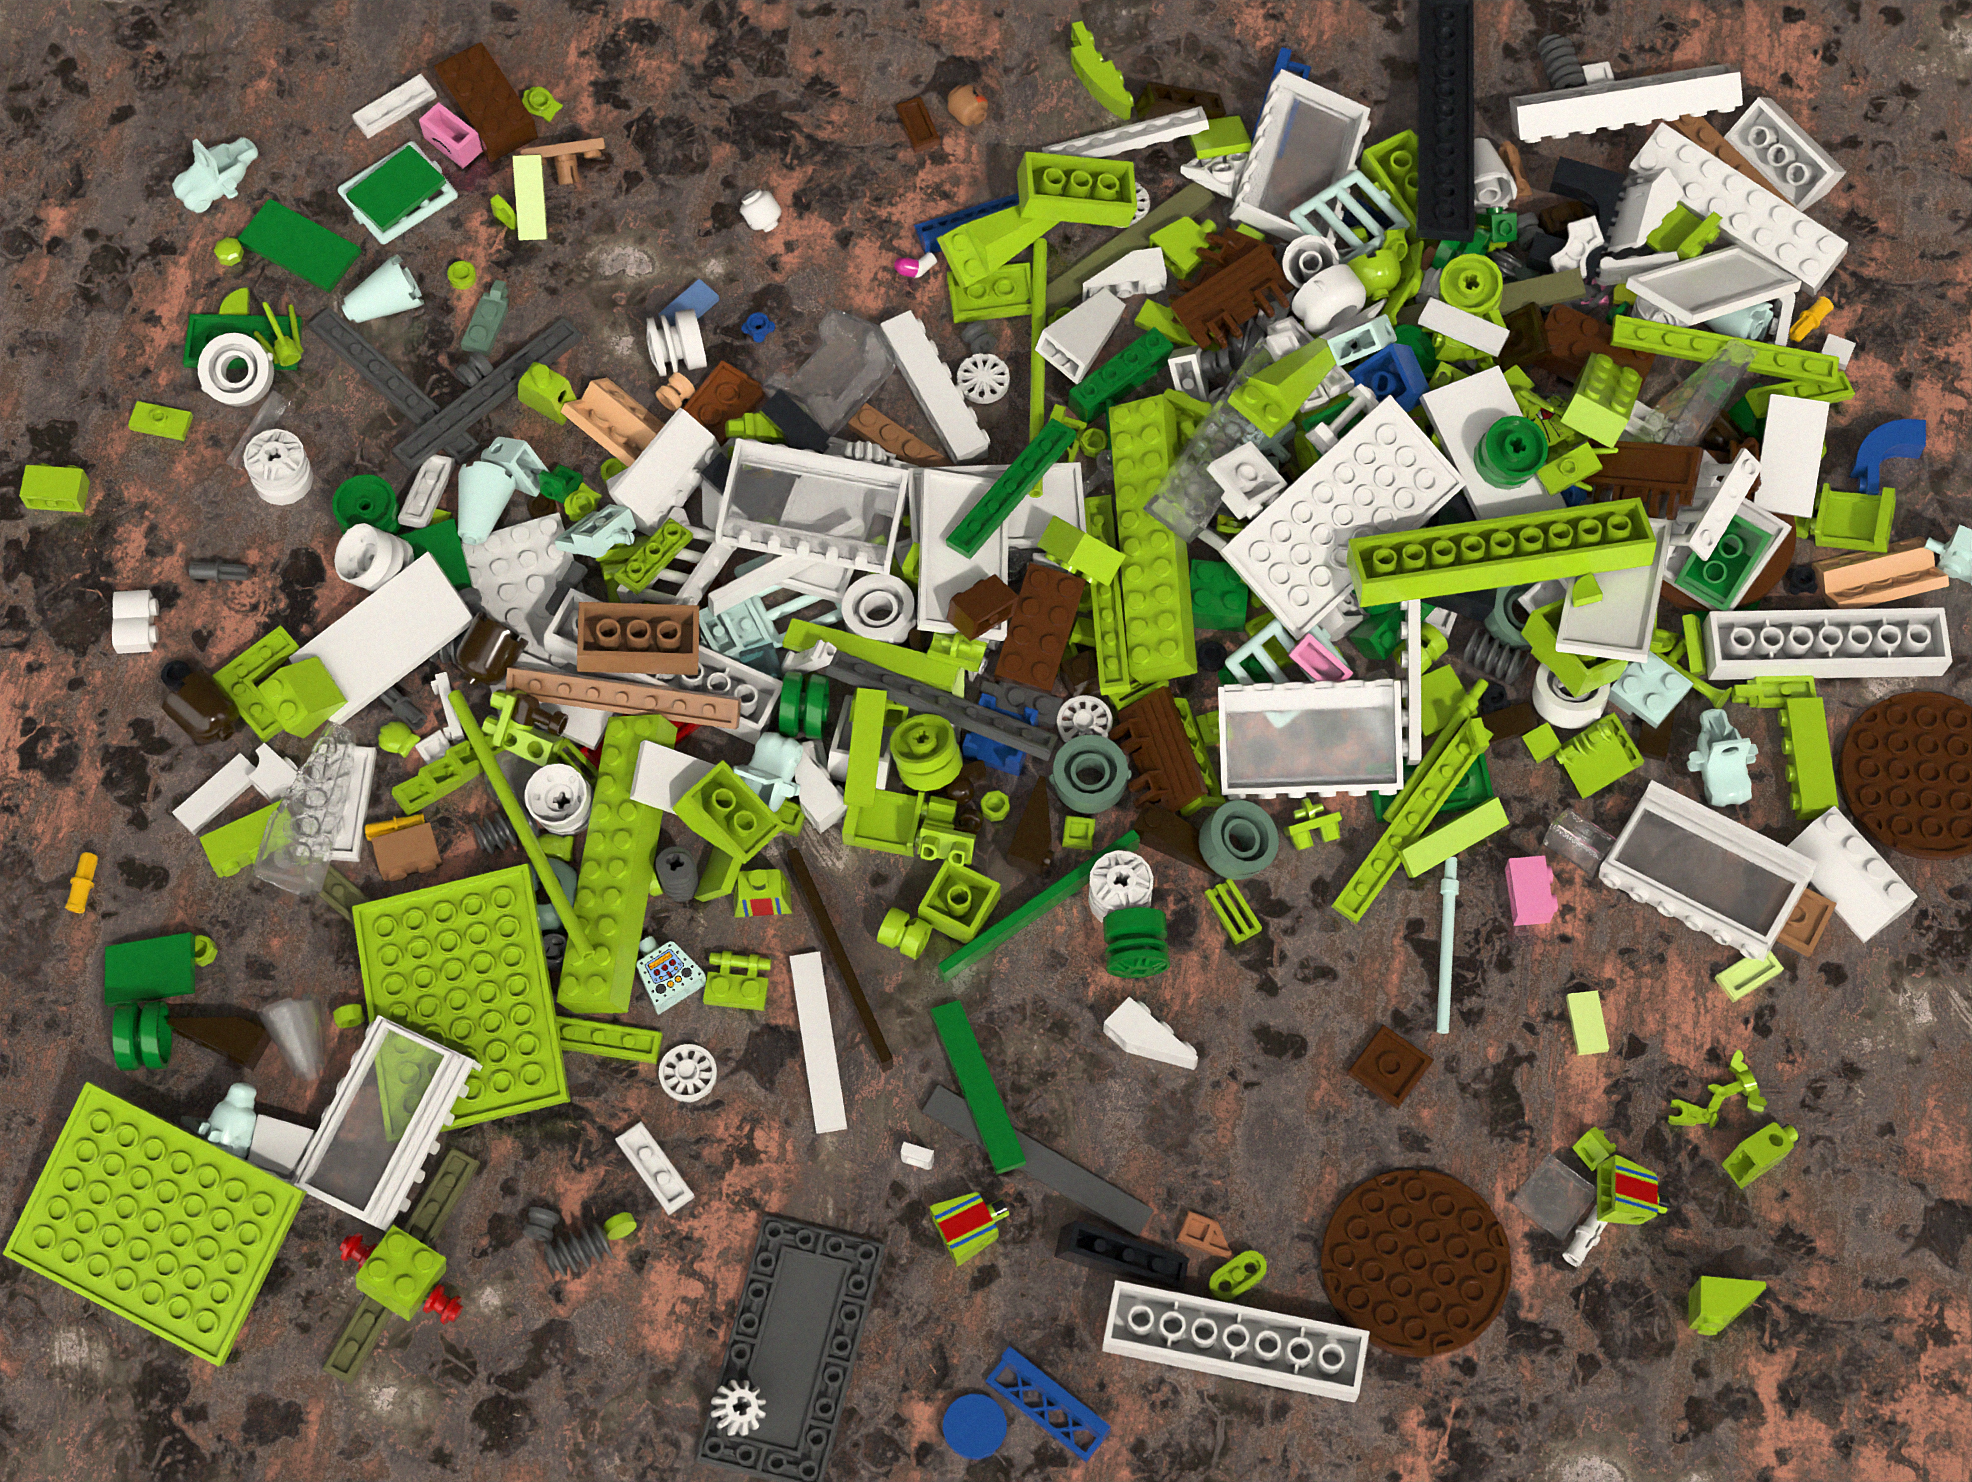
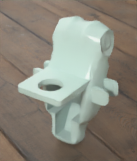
M242 137L231 144L221 143L207 150L197 139L193 140L195 163L187 171L179 174L174 180L172 187L176 197L183 201L187 209L200 213L205 211L212 201L221 198L224 194L228 199L238 195L235 189L236 185L244 177L247 166L258 156V150L252 141Z
M1709 709L1703 711L1700 715L1701 733L1697 739V751L1689 754L1690 760L1687 761L1688 769L1690 771H1701L1705 796L1710 805L1725 807L1729 804L1740 805L1752 799V784L1748 776L1747 764L1756 761L1755 755L1758 754L1757 746L1751 744L1750 738L1741 739L1738 730L1729 724L1724 710Z
M763 732L755 745V753L748 765H734L733 771L775 813L782 806L786 797L791 798L799 795L800 785L791 781L795 774V768L800 763L803 747L794 738L783 737L777 732Z
M246 1082L234 1083L230 1087L225 1099L218 1103L208 1120L205 1118L182 1116L180 1121L205 1140L245 1159L250 1151L256 1125L254 1099L257 1091L251 1084Z

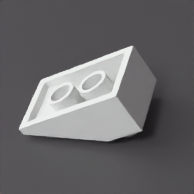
M846 695L829 751L827 766L830 779L846 782L853 722H849L853 696ZM883 726L876 788L885 790L893 758L890 750V738L897 727Z

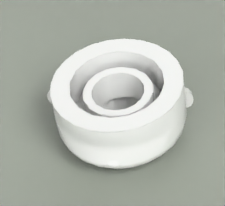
M1334 265L1319 272L1301 287L1293 299L1292 310L1298 318L1304 321L1306 331L1323 335L1360 313L1365 304L1366 290L1363 283L1348 265Z
M226 333L217 336L206 345L199 357L198 376L202 385L201 389L226 405L240 407L253 404L263 398L272 385L274 377L273 354L268 353L266 348L258 341L244 334ZM235 358H244L249 367L248 375L239 383H230L226 378V369L229 363Z
M871 574L864 576L848 588L842 600V615L847 632L864 638L898 646L908 639V632L915 628L917 621L915 615L916 603L911 589L904 581L893 575ZM877 610L892 611L885 620L873 621L868 618L870 614Z
M1544 663L1540 664L1533 685L1532 699L1537 712L1545 720L1561 728L1576 729L1589 726L1601 717L1610 693V683L1576 698L1562 694H1571V692L1555 673L1550 672L1551 669Z

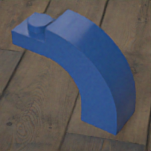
M1894 420L1877 427L1868 434L1862 442L1850 469L1849 478L1858 479L1857 493L1879 494V465L1883 461L1894 457L1919 459L1926 446V420Z

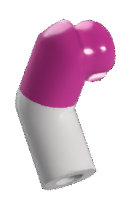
M927 252L919 260L900 257L895 261L894 268L903 276L919 278L937 263V259L931 252Z

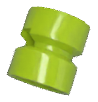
M1427 622L1421 623V675L1432 665V661H1436L1449 648L1443 634ZM1406 639L1392 652L1399 666L1401 651H1406Z
M893 906L883 920L877 935V942L891 949L899 947L901 954L917 960L929 940L933 924L918 917L911 920L909 913Z

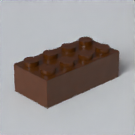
M482 41L433 65L438 85L461 120L478 133L482 151L490 163L538 139L533 117Z
M1561 303L1553 304L1544 322L1552 353L1532 364L1575 383L1591 352L1597 355L1604 354L1610 357L1613 363L1622 368H1632L1643 378L1638 392L1639 395L1656 354L1610 345L1611 325Z
M1029 562L1015 613L1012 616L995 669L994 680L1051 696L1085 589L1086 579Z

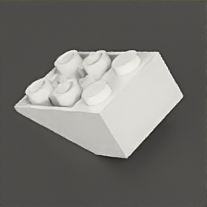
M1668 167L1628 176L1622 183L1627 186L1623 201H1617L1614 209L1620 212L1615 227L1609 226L1607 235L1612 236L1607 252H1618L1628 247H1640L1647 241V235L1662 224L1663 217L1677 207V202L1685 193Z

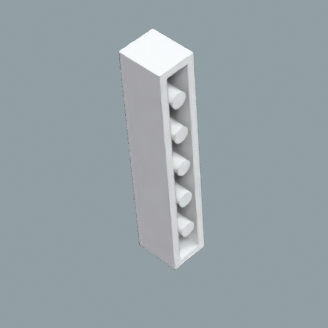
M911 310L880 323L881 339L952 462L957 466H970L987 458L988 445L991 444L989 436L984 429L980 430L976 424V414L971 406L967 408L963 401L964 394L958 384L954 385L950 378L952 376L948 365L945 362L941 363L937 357L939 355L938 349L933 340L928 341L926 338V330L921 319H915Z

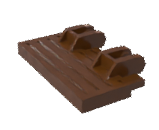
M1229 227L1226 228L1222 237L1207 232L1204 240L1209 245L1221 249L1220 253L1198 247L1195 254L1202 260L1217 267L1205 264L1194 283L1179 279L1176 286L1181 291L1188 293L1261 244L1265 245L1273 257L1277 253L1276 247ZM1171 293L1167 301L1173 303L1181 296ZM1174 316L1172 318V322L1182 326L1180 322L1177 320V318ZM1222 324L1218 329L1226 338L1229 330ZM1208 333V338L1211 341L1215 342L1211 335Z
M1261 244L1169 304V309L1201 350L1212 344L1207 336L1208 333L1218 346L1224 350L1228 347V343L1219 331V326L1224 324L1236 340H1239L1243 337V334L1238 326L1259 313L1254 303H1257L1267 318L1271 319L1275 316L1274 308L1269 304L1265 296L1271 293L1283 309H1286L1290 306V303L1285 295L1295 290L1296 287L1287 280L1283 269L1265 245Z
M1592 438L1587 440L1591 448H1609ZM1617 441L1614 447L1618 448L1617 453L1596 455L1603 466L1602 470L1581 481L1592 486V488L1596 486L1593 504L1605 502L1608 491H1613L1611 501L1640 497L1642 503H1647L1649 492L1652 491L1648 510L1649 518H1658L1664 495L1669 496L1666 517L1667 520H1676L1679 506L1692 507L1704 451L1701 447ZM1593 490L1591 492L1586 491L1587 498H1591Z
M1161 686L1117 713L1121 724L1109 731L1108 734L1111 741L1119 740L1129 734L1132 735L1131 738L1118 746L1124 755H1128L1142 747V749L1132 754L1140 776L1128 783L1127 787L1130 793L1139 792L1148 786L1151 787L1150 791L1133 801L1136 809H1142L1145 802L1154 804L1161 799L1162 801L1157 803L1156 806L1174 813L1209 793L1169 687Z

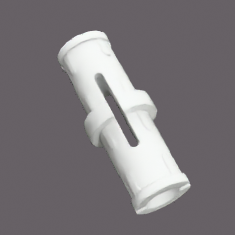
M1597 1205L1594 1206L1584 1224L1578 1226L1575 1231V1238L1563 1253V1258L1573 1266L1580 1267L1592 1246H1596L1600 1241L1599 1236L1608 1223L1597 1220Z

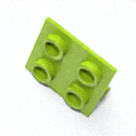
M1607 718L1561 744L1562 747L1555 754L1559 763L1564 764L1582 799L1587 798L1635 769Z

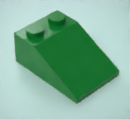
M1735 513L1708 560L1703 561L1693 551L1674 583L1720 610L1727 611L1763 559L1776 536Z

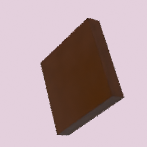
M1383 1024L1348 1070L1347 1075L1398 1110L1432 1065L1434 1059Z

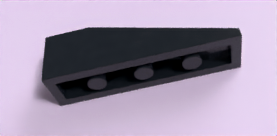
M1073 1221L1061 1227L1054 1256L1080 1266L1180 1290L1184 1287L1190 1259L1078 1221Z

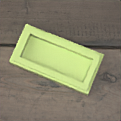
M1770 951L1764 962L1744 957L1717 974L1714 979L1734 1003L1781 973L1784 968Z
M1598 990L1567 994L1566 1001L1577 1056L1608 1052L1609 1044Z

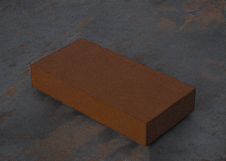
M921 96L895 105L898 117L915 153L941 145L940 137Z

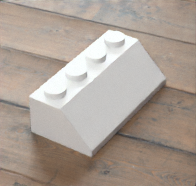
M1758 97L1724 136L1800 212L1825 196L1846 174V171L1771 98Z
M679 408L609 493L617 506L630 508L636 530L652 536L661 527L674 507L681 508L695 489L702 483L704 479L700 476L701 472L720 452L723 455L724 452L714 435L684 409Z
M1835 806L1812 822L1787 846V848L1817 862L1814 874L1809 882L1819 895L1837 903L1834 911L1863 943L1906 912L1918 897Z

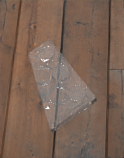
M272 390L226 463L237 470L245 467L243 456L248 443L253 437L263 431L271 430L291 401Z

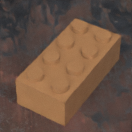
M579 602L577 672L698 675L700 605Z

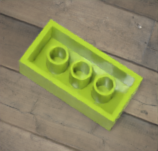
M1410 128L1364 150L1360 170L1372 183L1379 182L1382 191L1385 190L1391 197L1390 202L1410 222V227L1405 231V235L1411 244L1424 241L1425 248H1428L1440 242L1441 240L1416 238L1417 136Z
M1025 151L1017 169L1020 217L1129 227L1138 209L1133 162Z
M1591 352L1575 380L1560 422L1613 449L1630 419L1643 378L1632 368H1622L1613 363L1610 357Z

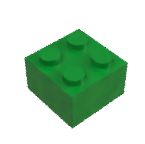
M1192 559L1190 590L1194 628L1244 632L1248 586L1240 581L1241 577L1229 563Z

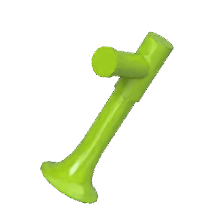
M1681 638L1678 645L1668 656L1662 653L1655 654L1694 683L1692 687L1705 695L1713 703L1714 709H1721L1732 692V687L1726 690L1717 689L1691 674L1677 663L1687 651L1686 639Z

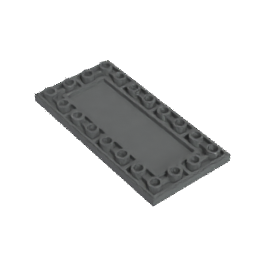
M763 1215L712 1398L720 1397L717 1389L721 1386L728 1388V1383L731 1380H736L739 1386L744 1380L749 1381L748 1391L758 1387L760 1391L755 1396L756 1399L764 1398L766 1400L764 1405L758 1407L766 1415L762 1419H757L759 1423L757 1429L749 1428L748 1434L741 1436L737 1429L736 1433L731 1436L727 1432L728 1424L721 1429L717 1428L718 1422L722 1419L720 1416H711L712 1411L719 1409V1407L711 1403L696 1454V1463L772 1482H824L886 1244ZM736 1403L733 1405L734 1412H742L744 1407L742 1403L739 1405Z

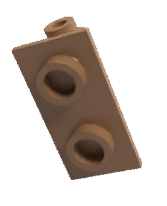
M1510 141L1501 143V148L1497 153L1516 183V198L1531 196L1532 192L1518 149Z

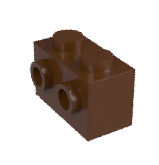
M994 574L985 580L977 581L972 588L965 592L955 594L949 602L947 620L971 642L1014 616L1019 596Z

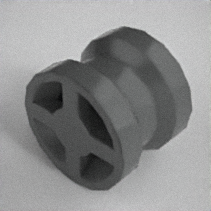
M983 320L970 324L961 335L964 342L971 345L970 350L973 354H985L997 342L995 335L988 332V325Z
M530 1207L528 1211L530 1219L528 1224L524 1225L522 1233L536 1240H548L551 1242L554 1237L553 1227L558 1223L560 1216L547 1209Z

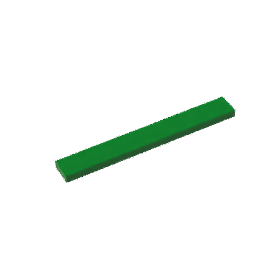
M1134 829L1130 830L938 963V976L945 984L1090 883V872L1094 864L1105 854L1117 850L1133 853L1139 848L1140 837Z

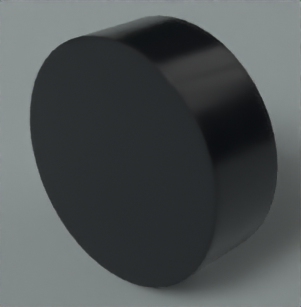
M1209 641L1199 648L1197 660L1202 669L1208 672H1217L1225 666L1227 650L1221 643Z
M174 660L163 667L161 679L169 690L179 691L185 685L182 680L192 672L185 662Z

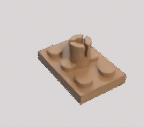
M603 137L520 149L521 155L542 154L543 166L547 165L546 160L554 159L558 174V185L580 182L577 169V155H584L585 159L602 157L601 152L607 151Z

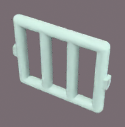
M414 141L406 143L338 187V193L354 211L353 216L360 225L364 223L381 244H387L458 197L457 191L446 179L447 184L440 188L444 194L431 202L427 198L419 205L421 207L419 210L408 217L407 215L404 216L397 224L384 233L347 199V192L408 145L412 146L442 175V169L436 161L431 162Z
M1360 170L1352 171L1289 213L1290 219L1306 235L1320 237L1322 235L1304 217L1315 209L1354 250L1344 258L1338 252L1340 264H1346L1363 254L1368 256L1380 248L1385 239V230L1345 190L1354 183H1357L1393 220L1395 225L1390 227V230L1405 227L1408 230L1410 227V222L1390 202L1391 197L1385 190L1380 192ZM1336 196L1375 238L1364 244L1325 202Z
M765 552L766 554L737 566L734 569L736 577L739 578L764 565L768 553ZM773 585L750 597V600L772 640L773 647L779 648L783 646L782 642L786 632L779 635L772 621L820 601L822 598L804 594L767 611L760 598L783 588ZM834 602L837 607L836 610L809 622L827 627L842 620V604Z
M1277 618L1272 620L1225 660L1226 667L1240 684L1255 683L1239 664L1251 653L1275 682H1290L1261 646L1273 635L1287 652L1296 645ZM1317 624L1312 627L1308 633L1350 669L1349 664L1330 642L1331 635L1325 628L1320 629ZM1302 669L1310 681H1315ZM1278 711L1263 713L1274 727L1280 729L1302 711H1283L1281 714Z

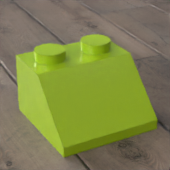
M318 656L282 667L258 686L285 731L301 738H306L348 703V700Z
M1700 1276L1689 1290L1688 1329H1696L1702 1335H1716L1717 1331L1721 1332L1757 1299L1766 1288V1281Z

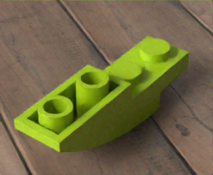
M1082 20L1072 23L1071 40L1075 47L1071 48V65L1076 75L1089 93L1102 106L1123 120L1130 119L1131 107L1134 106L1130 91H1125L1124 79L1120 69H1115L1112 60L1104 62L1101 52L1096 51L1093 46L1094 38L1091 30H1086Z

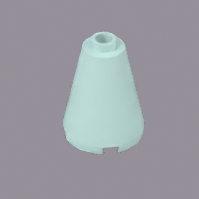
M398 254L390 257L344 298L345 304L342 305V309L349 321L354 319L357 323L417 308L424 304V300L418 298L422 294L408 267L403 270L400 267L399 263L403 260Z
M1763 302L1704 321V323L1717 334L1753 341L1759 339L1762 341L1773 318L1774 312L1769 310L1773 305Z
M474 461L472 466L466 467V464H463L460 468L458 477V535L468 545L475 546L487 540L515 491L517 484L515 477L512 475L510 479L505 475L506 469L488 462Z

